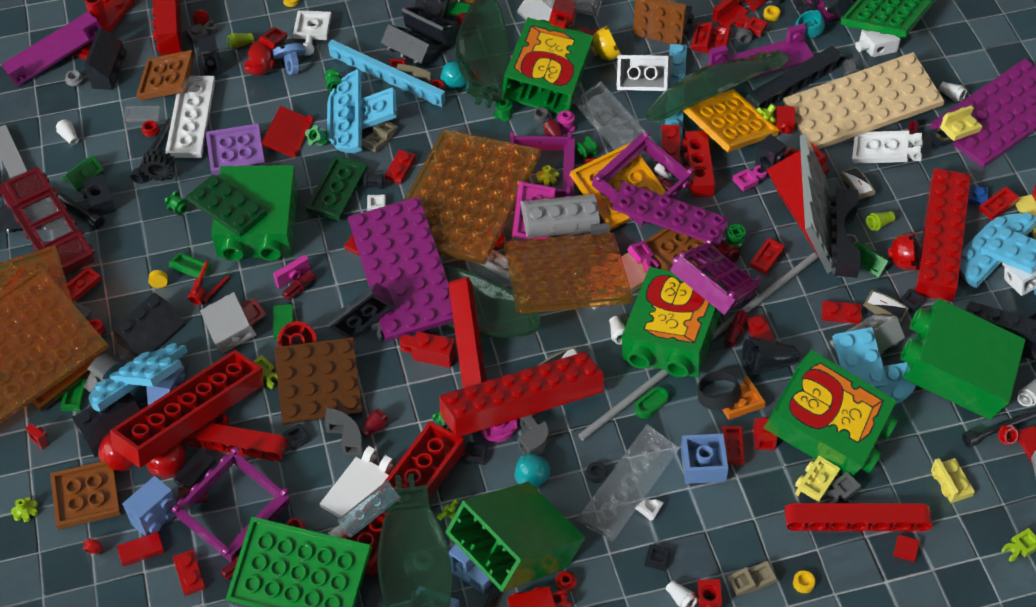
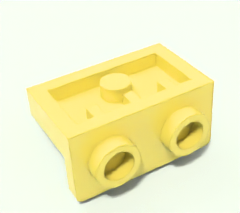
M970 105L947 113L943 117L940 128L953 141L980 132L982 125L971 116L974 107Z
M818 456L815 462L812 460L809 462L805 469L807 472L805 477L801 475L797 480L795 486L798 488L795 494L799 496L803 492L820 502L841 468Z
M939 458L935 459L931 469L934 479L938 480L943 495L949 499L950 503L974 495V489L955 458L941 462Z

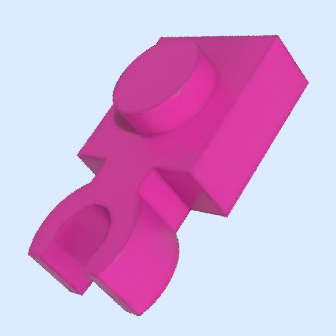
M758 165L754 167L753 171L747 168L733 175V181L744 192L758 185L759 180H764L767 172L759 173L761 166Z
M644 240L630 245L627 249L637 264H643L645 272L648 271L649 267H659V263L652 259L654 254Z

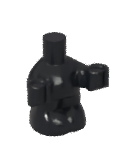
M793 0V4L800 15L810 10H818L815 6L819 3V0H811V4L804 3L803 0Z

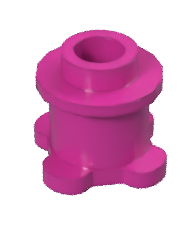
M561 111L557 116V122H559L562 133L574 132V114L571 111Z

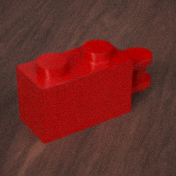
M555 0L548 23L552 24V27H561L562 30L569 28V25H573L577 11L574 8L575 2L571 0Z
M418 331L415 337L403 335L399 339L401 351L412 354L414 361L447 368L451 367L456 353L455 339Z
M549 586L536 587L532 591L525 593L516 592L507 597L508 607L572 606L571 601L567 599V590L551 593Z

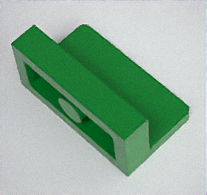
M91 155L69 170L60 179L61 181L66 180L73 190L76 191L83 186L82 180L95 177L104 168L94 155Z
M856 242L854 245L860 250V267L877 277H881L888 264L893 263V260L862 242Z

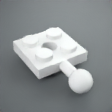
M297 12L293 38L306 39L303 45L306 46L307 52L303 55L310 56L313 54V40H327L332 17L331 12Z

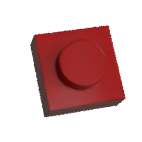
M31 423L25 428L30 439L42 450L49 445L46 439L48 435L42 427L37 428Z

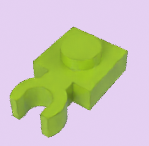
M261 355L253 362L263 368V380L266 381L268 388L273 389L274 383L272 380L278 382L277 373H273L275 372V367Z
M1027 528L1012 537L1011 543L1005 544L1001 552L1011 551L1013 553L1009 558L1010 562L1015 561L1020 553L1025 558L1036 551V535Z

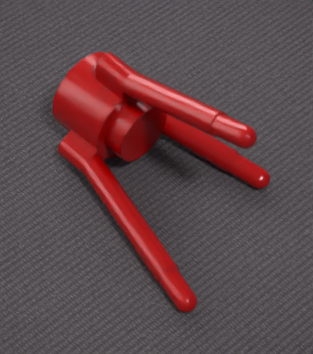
M208 261L205 262L199 277L195 279L192 290L187 297L195 305H201L202 302L207 303L209 298L230 278L227 275L206 295V289L200 286L207 270Z

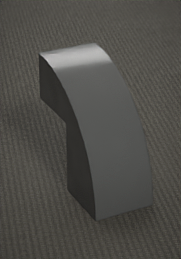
M327 408L324 421L326 432L342 434L341 448L343 455L363 456L361 433L355 421L341 411Z

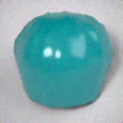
M810 10L801 14L795 25H805V38L809 39L821 35L825 28V20L818 10Z
M450 61L445 64L440 76V80L449 90L465 86L471 78L469 69L460 61Z
M537 453L525 454L520 456L517 461L514 478L518 484L529 481L537 488L548 480L550 466Z

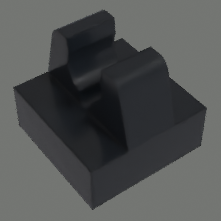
M941 128L932 129L929 133V136L932 138L931 144L935 149L938 146L944 147L954 142Z

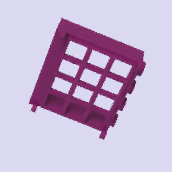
M710 238L705 244H699L695 249L691 248L688 252L683 251L681 254H678L672 261L673 267L670 271L725 315L731 307L734 308L737 303L740 304L744 299L749 300L761 285L757 283L761 277L757 276L754 281L751 280L752 278L710 245L714 241ZM691 261H694L700 267H696L693 263H691ZM703 270L707 271L710 275H712L714 279H711L708 275H706L703 272ZM719 281V282L722 283L725 287H727L729 290L726 291L724 288H722V287H721L719 284H717L716 282Z

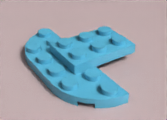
M358 69L341 79L342 83L337 86L336 90L333 88L327 103L329 141L336 149L345 153L362 151V129L396 118V91L392 87L361 99V72Z
M1030 213L1008 214L996 217L989 222L961 252L959 270L962 278L969 285L977 288L1001 262L1033 274L1036 270V240L1027 235L1036 227V216Z
M872 327L838 333L832 336L840 367L897 400L895 405L905 400L914 391L916 385L903 379L907 362L883 366Z
M172 343L163 349L151 353L144 352L133 361L126 363L119 371L111 373L108 379L94 385L95 388L89 395L92 408L101 412L139 385L154 387L183 367L179 358L188 352L186 346Z

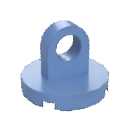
M292 43L286 44L283 49L276 47L273 49L272 54L274 59H284L287 73L295 75L299 71L297 57L305 54L307 51L305 45Z

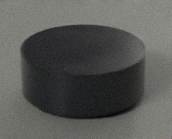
M593 462L587 467L586 476L592 483H601L607 477V468L600 462Z

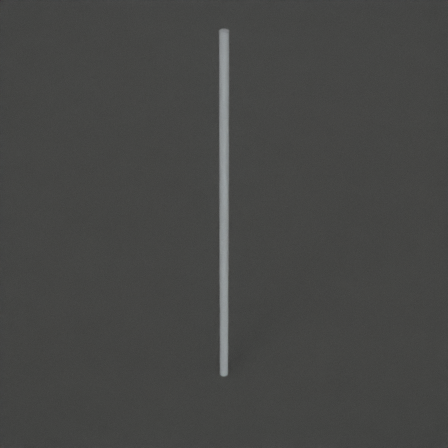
M815 253L809 255L740 310H744L747 313L817 260L818 256ZM736 313L716 328L712 340L729 328V324L733 323ZM666 370L659 371L579 433V438L584 441L669 375Z

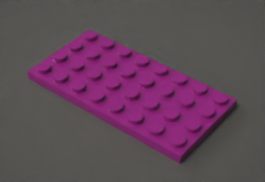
M1023 59L931 122L930 128H940L943 117L947 113L972 105L974 109L971 116L982 125L980 132L958 139L951 144L979 166L985 168L1036 131V66L1027 59Z
M419 196L349 216L348 221L368 286L370 287L378 283L387 288L395 304L393 309L379 319L385 341L388 342L398 339L403 335L415 334L417 331L421 332L454 322L449 283Z

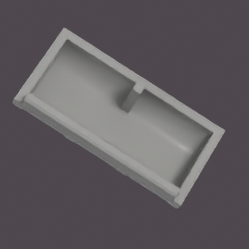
M593 194L520 201L526 237L529 238L590 232L591 224H600L598 205Z

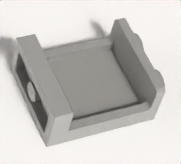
M234 292L200 310L211 337L222 354L256 336V332L250 325L241 306L242 303Z

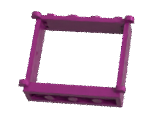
M511 131L510 143H507V154H510V156H506V167H509V170H505V181H508V184L504 186V194L508 195V201L516 202L518 188H512L514 150L564 151L563 189L556 188L555 198L574 196V180L570 176V171L574 170L575 137H571V132H568V137L514 136V131Z
M646 131L644 134L641 133L594 176L592 186L614 204L619 192L609 185L608 182L643 150L679 179L664 196L675 199L679 194L678 192L681 189L685 190L690 184L689 179L694 169L692 167L689 170L684 168L649 139L650 133ZM629 216V217H630L634 222H636L640 227H642V226L647 222V221H644V220H641V219H638V218Z
M237 446L231 450L229 455H224L219 465L215 469H210L205 475V479L200 484L196 483L191 488L190 494L186 498L182 497L172 508V512L178 519L230 563L235 560L236 555H240L249 524L225 546L186 511L233 464L274 497L256 518L273 521L289 505L290 498L287 495L289 492L287 487L281 490L237 453L240 450Z

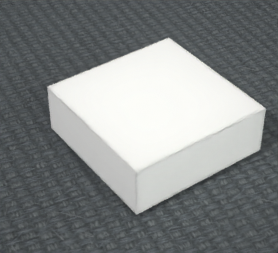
M386 194L368 195L367 211L386 206Z

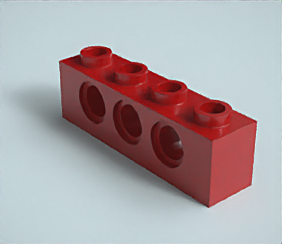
M685 131V139H682V150L685 149L683 160L684 163H687V166H685L687 170L691 167L694 169L687 189L691 190L692 198L713 197L715 182L708 135L705 131Z

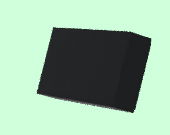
M198 449L173 478L174 483L183 488L184 486L193 487L196 483H199L215 464V458Z

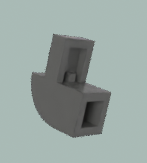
M105 353L98 356L88 367L91 373L83 387L92 392L96 383L108 379L111 373L119 371L127 362L115 354Z
M530 415L520 418V426L525 433L518 436V448L524 455L530 453L542 455L548 446V426L544 421L539 424L537 419Z

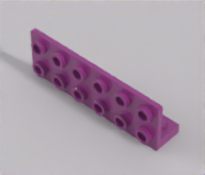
M86 12L2 63V66L17 87L93 41L98 28H101L95 16L93 17L90 12Z
M804 24L788 27L786 40L728 56L726 45L712 48L709 51L708 65L721 86L724 87L795 67L813 57L814 54L804 41L806 27Z
M626 182L622 183L612 208L620 213L704 242L712 238L714 240L712 244L719 246L728 221V217Z

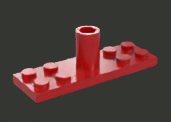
M84 0L87 7L86 12H90L93 17L95 16L101 28L111 33L135 2V0ZM93 41L70 55L86 60Z

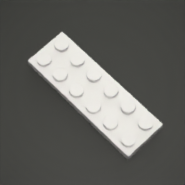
M189 76L185 92L176 94L166 154L169 152L174 158H202L215 86L214 76Z

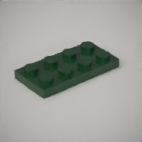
M334 155L306 206V212L340 221L358 189L364 173L368 170V164Z
M214 174L187 195V200L239 237L244 235L267 215L266 209Z

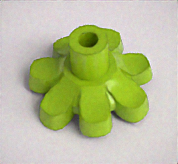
M771 103L768 108L758 107L756 109L760 114L764 115L763 118L765 120L769 119L776 123L777 119H775L773 112L777 107Z
M546 165L542 167L541 171L537 172L536 177L538 183L544 181V186H550V182L553 184L558 182L556 178H559L560 175L554 168Z
M26 497L25 499L16 500V507L11 509V514L14 515L15 521H20L23 518L24 522H29L31 520L29 515L36 516L38 514V511L35 509L38 507V503Z
M457 498L450 505L447 504L443 508L445 511L438 514L436 518L442 520L444 517L453 519L456 514V505L459 502Z

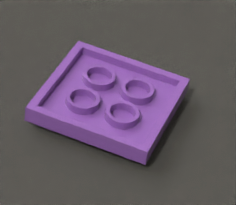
M258 123L206 132L212 174L219 175L221 166H265Z

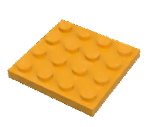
M734 89L683 104L682 111L727 152L760 142L770 134L774 137L778 136L780 131L769 120H765L763 115Z
M630 143L570 171L571 178L582 194H593L595 196L600 220L602 223H609L610 230L632 219L626 214L613 210L614 204L595 189L592 183L594 176ZM640 154L608 182L618 192L622 183L626 182L661 195L666 193V190Z

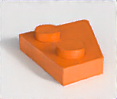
M748 376L743 379V383L740 385L742 390L740 399L734 405L722 409L728 420L765 408L764 399Z

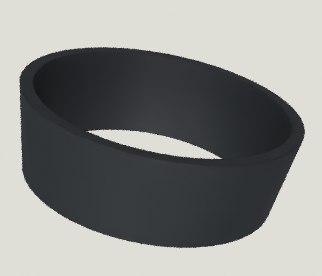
M723 370L713 371L704 375L698 382V400L705 408L712 410L725 409L734 405L741 397V387L736 376L731 372ZM726 380L735 383L734 388L723 396L709 397L701 392L708 384L715 381Z

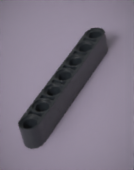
M831 46L753 90L747 95L745 100L755 109L758 107L768 108L771 103L775 105L781 102L783 98L793 95L840 68L845 62L846 56L837 48Z

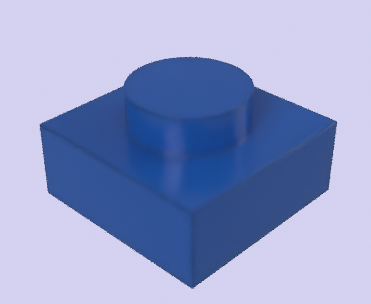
M970 185L967 204L981 205L988 200L987 187Z

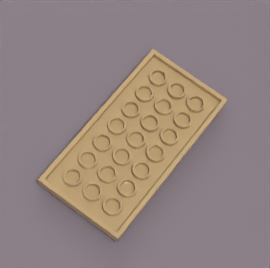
M914 52L783 98L785 106L795 107V124L800 134L802 135L806 132L809 141L818 149L944 105L942 96Z

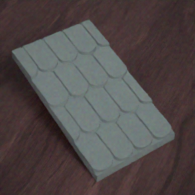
M805 132L800 135V151L766 170L778 194L828 274L833 270L831 268L833 256L831 255V246L833 242H831L832 232L829 221L832 218L830 217L831 212L828 202L831 198L827 178Z

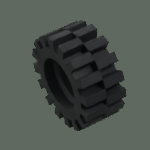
M151 149L150 152L146 151L141 163V172H144L145 176L148 175L149 179L153 177L155 181L157 179H160V181H163V179L168 180L174 172L176 163L174 156H171L169 152L166 154L165 150H162V152H159V149H156V151Z

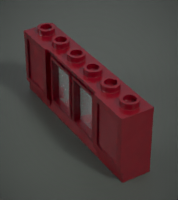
M39 167L33 168L0 185V198L3 197L8 210H12L16 223L22 226L24 235L32 242L35 253H39L44 267L48 268L51 272L53 282L94 262V248L91 244H87L85 234L82 230L77 229L74 217L68 215L65 203L59 201L56 189L50 186L46 173H42Z

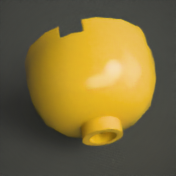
M605 26L596 31L592 41L594 46L591 47L594 55H599L605 61L617 59L618 55L621 54L608 27Z

